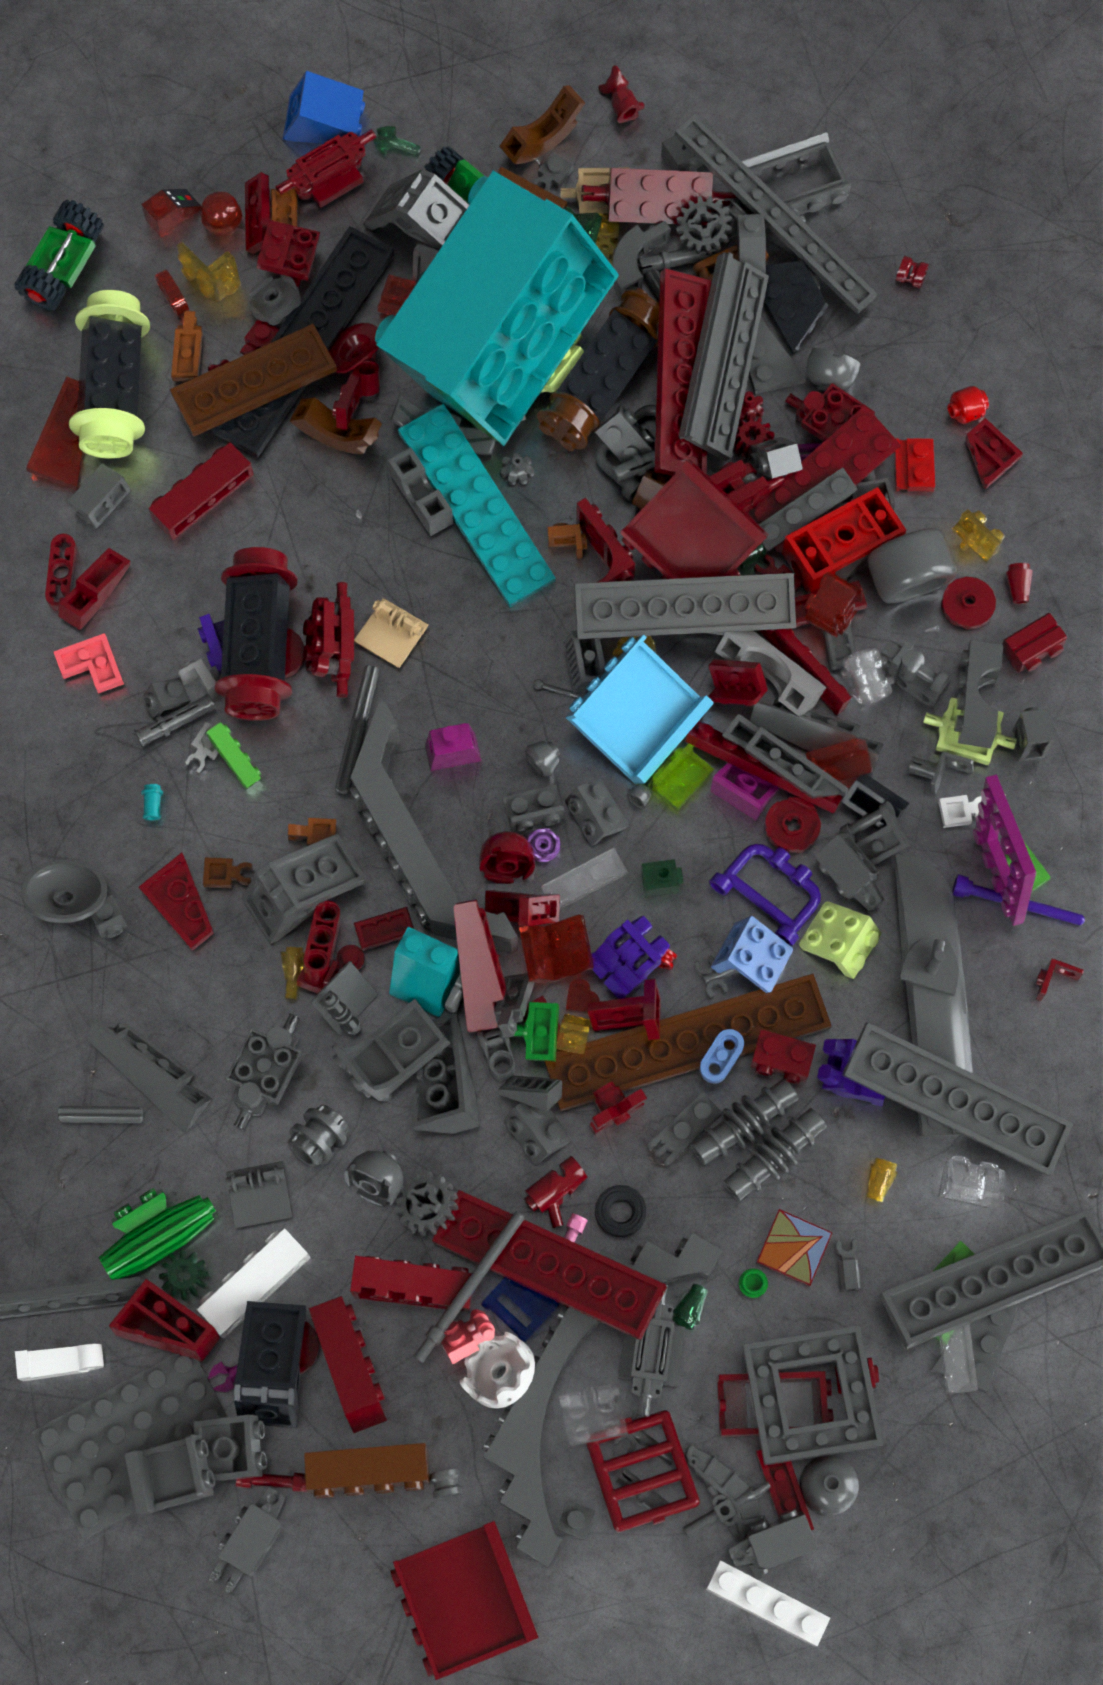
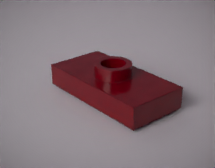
M408 907L354 923L362 951L400 940L407 927L414 929Z

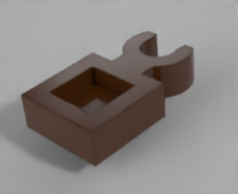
M205 857L203 886L210 888H232V881H238L241 885L247 886L252 880L249 877H242L241 874L245 870H253V866L249 862H243L238 866H234L233 858Z

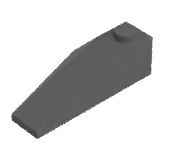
M455 1012L432 1019L451 1044L417 1072L416 1078L419 1081L416 1093H412L410 1102L412 1127L415 1130L451 1134L478 1127L477 1100L458 1015Z

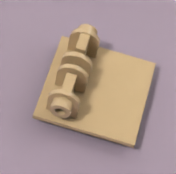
M383 598L382 601L377 600L374 603L372 609L375 611L354 639V642L400 668L429 625Z

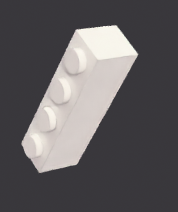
M285 1228L281 1232L278 1230L273 1232L265 1240L267 1245L261 1251L257 1252L255 1250L250 1253L243 1261L245 1265L237 1273L235 1271L230 1272L221 1281L223 1284L221 1288L215 1293L210 1291L200 1300L201 1306L197 1310L223 1339L244 1320L247 1301L264 1302L310 1259L309 1254Z
M721 1560L717 1563L705 1589L814 1647L818 1646L830 1620V1617Z

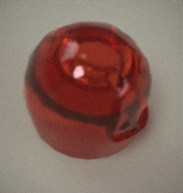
M216 191L204 199L201 206V221L210 233L216 236H228L233 234L240 226L243 215L234 196L227 192Z

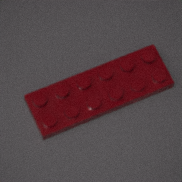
M865 405L801 462L803 470L787 474L784 477L785 484L773 489L766 497L757 502V506L746 511V513L757 524H760L841 468H844L855 486H857L901 447V444ZM784 541L774 548L779 554L783 550Z

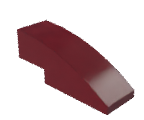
M108 548L76 579V587L59 603L58 617L81 630L113 592L130 566L131 561Z

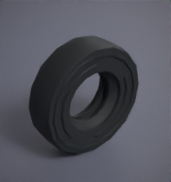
M615 1185L609 1187L600 1194L596 1202L595 1217L597 1223L604 1232L613 1237L624 1238L635 1234L641 1229L646 1220L647 1207L644 1198L636 1189L630 1186ZM624 1200L630 1204L632 1215L627 1221L617 1222L611 1217L609 1210L615 1201Z

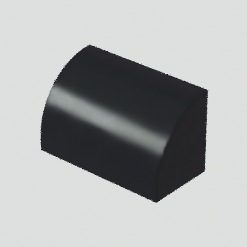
M863 773L854 781L842 800L845 805L863 817L878 810L881 804L888 801L895 810L897 820H899L910 804L866 773ZM884 819L875 823L881 829L887 826Z

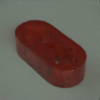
M166 269L156 274L155 279L175 314L180 316L185 311H189L184 296L168 270Z

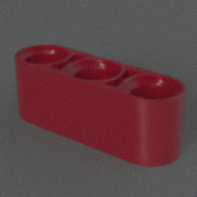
M324 901L316 906L304 954V977L307 982L313 985L323 983L334 956L340 929V909L332 901ZM330 917V918H332V919H331V920H324V919H322V918ZM319 941H325V942H327V943H325V944H318L317 942H319ZM319 965L321 968H312L311 966Z

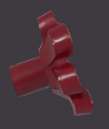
M747 391L744 396L740 419L744 421L745 417L750 415L752 420L756 421V416L762 417L764 415V409L761 407L763 398L761 396L754 397L753 392Z

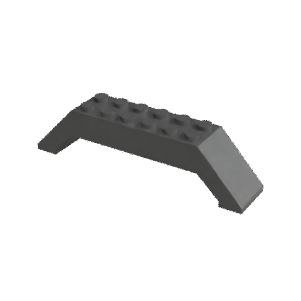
M382 701L376 707L351 775L353 787L349 788L352 794L351 798L358 812L363 810L364 822L371 835L376 833L377 845L384 858L389 856L390 869L397 882L403 881V892L409 904H416V916L423 929L428 927L432 935L457 940L453 907L459 901L386 773L393 747L400 742L397 722L385 701ZM486 912L496 950L510 954L518 951L517 934L505 913L502 912L496 915Z

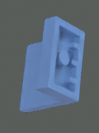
M749 916L734 923L711 968L718 973L729 969H736L765 993H769L773 990L793 952V948L753 916Z

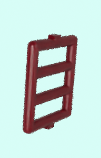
M663 1410L650 1414L649 1417L644 1416L635 1420L629 1417L620 1420V1425L589 1434L586 1437V1445L613 1528L616 1532H623L650 1522L656 1525L665 1522V1517L695 1508L700 1504V1499L669 1411ZM659 1424L662 1425L666 1441L604 1461L599 1444ZM671 1452L676 1469L613 1489L608 1472ZM681 1481L686 1498L625 1518L622 1517L618 1504L619 1500Z

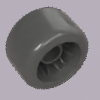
M936 528L917 530L894 538L873 550L867 560L868 568L878 594L886 603L904 602L928 594L949 583L957 573L956 564L944 534Z

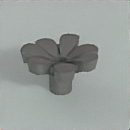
M514 453L512 459L504 457L501 464L505 467L500 470V476L502 478L508 476L507 483L509 485H515L517 480H519L520 484H526L528 482L527 476L533 477L535 474L534 468L529 466L532 463L529 456L521 458L519 453Z

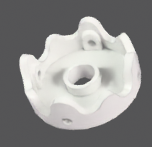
M505 1332L503 1336H494L492 1340L478 1344L479 1350L467 1356L464 1361L467 1368V1377L460 1379L462 1388L477 1402L488 1408H503L516 1402L528 1389L535 1371L534 1356L530 1348L518 1337ZM506 1367L504 1375L497 1378L499 1370Z

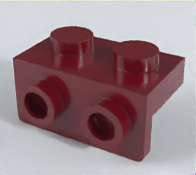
M713 659L708 665L715 689L708 697L713 702L752 706L757 704L768 691L760 662Z
M761 1029L750 1067L756 1069L755 1072L757 1074L767 1077L775 1074L782 1076L783 1079L791 1084L799 1085L800 1082L805 1083L808 1078L816 1045Z

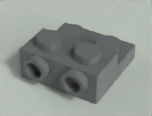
M242 1415L194 1422V1435H202V1439L207 1443L209 1454L206 1458L215 1481L262 1477V1470L267 1467V1457L260 1448V1439H263L265 1436V1427L263 1422L258 1420V1415Z

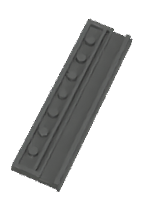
M730 252L720 254L716 260L679 432L680 439L684 438L723 461L732 458L769 279L767 274L747 262L740 263L735 260Z

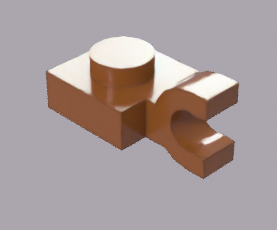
M308 818V826L288 824V841L307 839V846L336 834V819Z

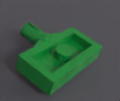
M529 1002V1013L525 1025H517L518 1031L514 1035L524 1036L526 1060L556 1062L559 1018L558 1003Z

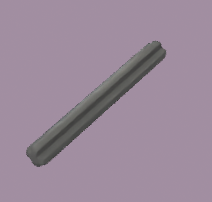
M366 665L364 667L335 784V790L340 794L350 793L349 788L352 785L351 775L359 756L379 675V669L375 666Z

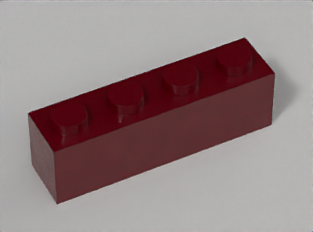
M231 442L226 446L219 447L214 451L210 459L205 463L195 466L189 476L184 480H178L168 493L157 497L148 508L152 520L173 541L254 475L251 463Z

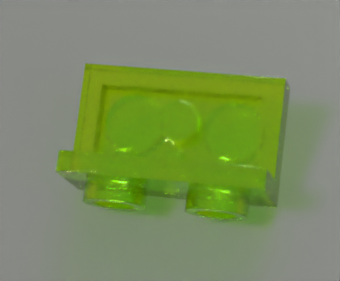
M690 743L684 749L682 747L678 748L670 759L672 762L667 768L661 767L652 778L654 780L652 791L676 811L687 802L714 771V768L693 752L694 747Z

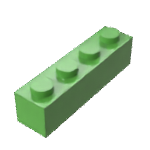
M220 722L205 734L246 790L261 779V773L256 766L253 767L251 765V759L248 754L241 751L239 748L241 745L238 740L231 737L229 734L231 731L228 726Z

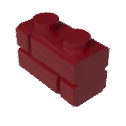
M1047 613L1005 638L1002 643L1003 653L1010 660L1017 673L1025 669L1030 672L1040 666L1041 660L1048 655L1050 658L1059 655L1064 650L1063 646L1067 640V635L1058 626L1051 613Z

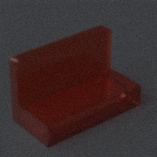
M855 738L806 753L809 761L839 782L869 774L873 771L867 743L863 739Z

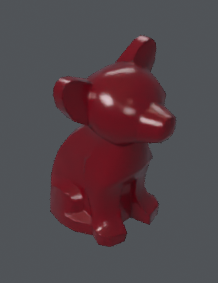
M614 65L606 83L599 85L598 89L603 94H612V106L618 123L635 120L639 116L638 112L644 109L645 105L643 102L636 100L633 92L627 88L629 85L628 80L621 74L619 67Z

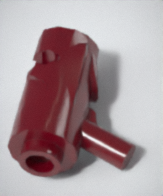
M573 1156L568 1157L559 1164L562 1176L558 1175L556 1171L551 1170L524 1190L527 1196L523 1200L533 1213L537 1210L540 1213L548 1210L552 1228L563 1225L559 1206L563 1203V1197L568 1193L571 1196L577 1187L588 1178Z

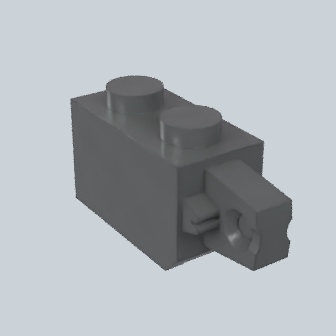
M848 833L838 834L814 855L819 861L818 867L820 870L833 878L836 882L835 887L842 896L849 899H857L869 911L875 909L885 900L875 884L878 880L879 871Z
M792 1509L780 1514V1520L769 1524L768 1520L753 1524L751 1526L752 1531L746 1533L748 1537L728 1548L735 1567L758 1562L759 1566L770 1569L818 1550L804 1512L797 1513L796 1509Z

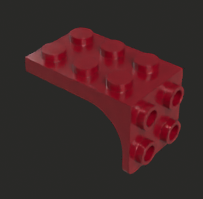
M586 497L577 502L576 524H580V531L586 533V539L609 569L607 575L596 583L634 581L636 563L632 560L633 555L626 545L622 546L617 540L618 536L615 529L610 524H605L601 519L602 514L599 508L594 503L591 505Z

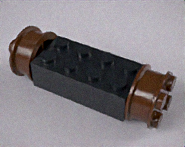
M636 288L635 290L623 292L620 305L610 310L607 321L558 390L550 395V403L547 408L541 409L537 414V419L540 423L539 429L544 434L558 440L568 451L586 448L588 444L587 438L590 433L595 432L596 428L600 426L601 420L648 353L658 345L659 303L649 297L643 289Z

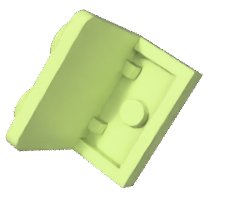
M825 902L800 940L799 946L804 951L835 962L844 976L854 979L863 968L865 960L873 947L878 944L882 933L870 916L832 902Z

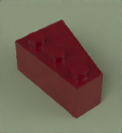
M145 1279L109 1324L111 1330L118 1337L199 1361L205 1359L221 1338L212 1325L148 1279Z

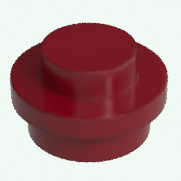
M346 945L338 951L336 960L339 962L340 969L351 961L359 971L364 965L365 956L358 946Z

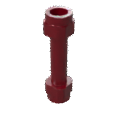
M294 1473L293 1476L262 1474V1477L236 1480V1487L252 1488V1485L292 1488L293 1492H308L306 1490L304 1473Z

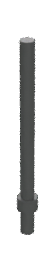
M516 1211L437 1324L435 1326L431 1325L425 1334L427 1338L413 1356L416 1360L423 1364L433 1348L441 1344L446 1337L445 1331L524 1221L525 1217L521 1213Z

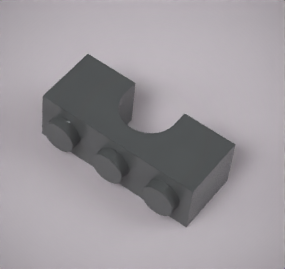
M410 447L388 460L390 475L429 535L432 536L453 524L451 507L439 489L435 491L427 479L425 468L413 449Z

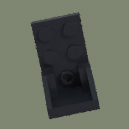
M247 1301L234 1387V1404L237 1416L258 1415V1420L262 1421L265 1426L298 1427L301 1376L299 1364L307 1312L306 1305Z

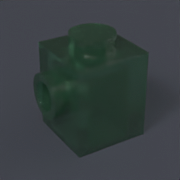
M675 859L643 863L641 865L645 898L678 893L679 884H683V873L681 867L676 868Z

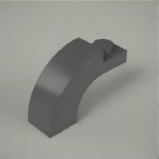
M666 221L658 225L653 224L649 226L645 232H642L640 227L636 225L618 243L614 253L613 267L619 276L613 286L620 301L624 291L635 290L636 288L642 289L643 276L637 267L638 258H643L648 253L670 242L671 228Z

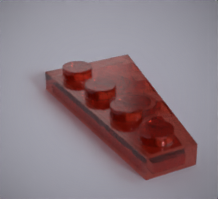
M66 376L26 470L32 474L77 490L82 450L79 448V436L71 431L69 420L77 413L79 381Z

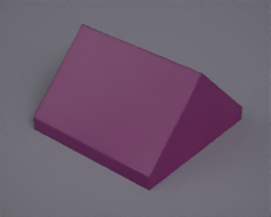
M727 763L714 775L710 791L757 821L779 787Z

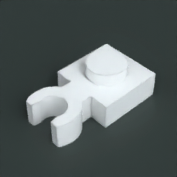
M967 795L939 799L938 803L943 828L971 824L972 816H978V803L981 802L982 797L975 798L973 802H968Z

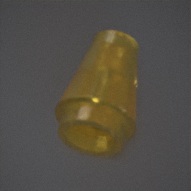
M875 1158L874 1164L871 1163L867 1198L879 1202L884 1201V1197H886L898 1174L896 1171L898 1164Z

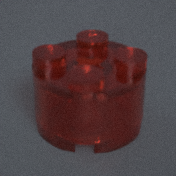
M826 572L820 581V589L817 594L812 593L805 604V608L809 609L805 619L808 623L837 638L838 633L842 635L857 613V610L854 609L856 601L861 603L864 590L835 574Z

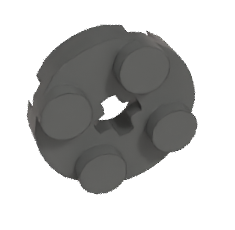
M280 275L281 278L273 279L272 276L266 277L252 288L249 294L251 300L250 303L248 302V307L256 319L267 322L269 325H276L282 318L299 307L301 304L299 289L289 276Z

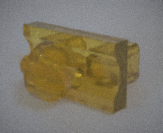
M968 509L963 512L960 520L953 527L963 539L959 548L965 551L971 547L987 562L993 557L1005 535L999 529L994 528L990 531L985 526L987 522L986 516L980 510L972 513Z

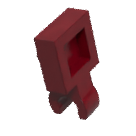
M257 320L244 337L246 344L242 347L240 353L244 356L270 344L279 329L269 325L267 322Z

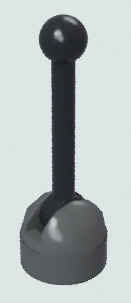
M673 751L645 785H635L627 793V798L632 804L639 808H645L651 798L649 787L666 765L675 759Z

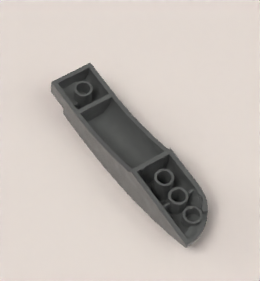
M895 854L902 966L908 952L922 938L925 937L933 946L935 939L943 940L945 935L955 952L959 968L955 996L905 981L912 1044L973 1073L967 996L953 893L943 875L931 864L914 856ZM918 1113L919 1136L961 1134Z

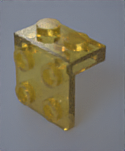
M183 242L177 244L179 252L177 257L183 266L181 269L182 273L189 281L194 280L198 284L200 291L207 298L211 296L219 303L227 295L233 294L241 285L235 258L228 251L207 267Z

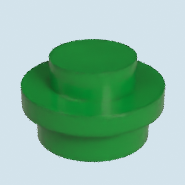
M752 1268L741 1274L739 1289L746 1297L758 1298L767 1290L768 1279L761 1270Z

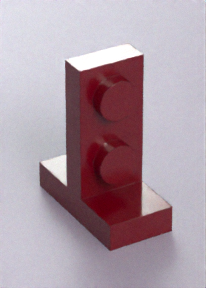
M497 890L485 891V911L496 915L504 912L509 921L519 922V926H535L559 922L560 894L536 895Z
M656 979L644 980V996L588 1003L587 1011L593 1031L645 1025L648 1040L660 1039L661 998Z

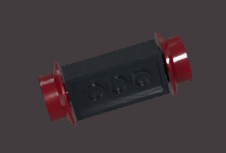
M249 547L236 551L233 555V566L226 568L221 574V580L226 585L221 679L215 683L214 689L217 694L225 698L224 711L232 717L243 720L261 721L277 717L280 714V702L292 695V687L285 682L289 591L297 586L298 578L287 569V556L271 548Z

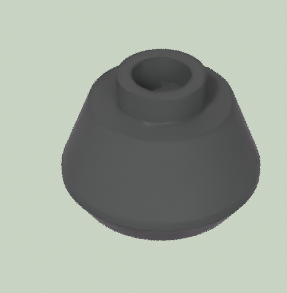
M540 741L526 747V758L541 776H551L560 762L558 758L560 752L551 741L549 743Z

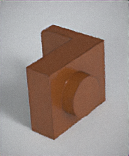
M557 523L548 527L549 547L575 545L577 559L582 558V550L587 549L586 533H581L580 524L568 525L567 523Z

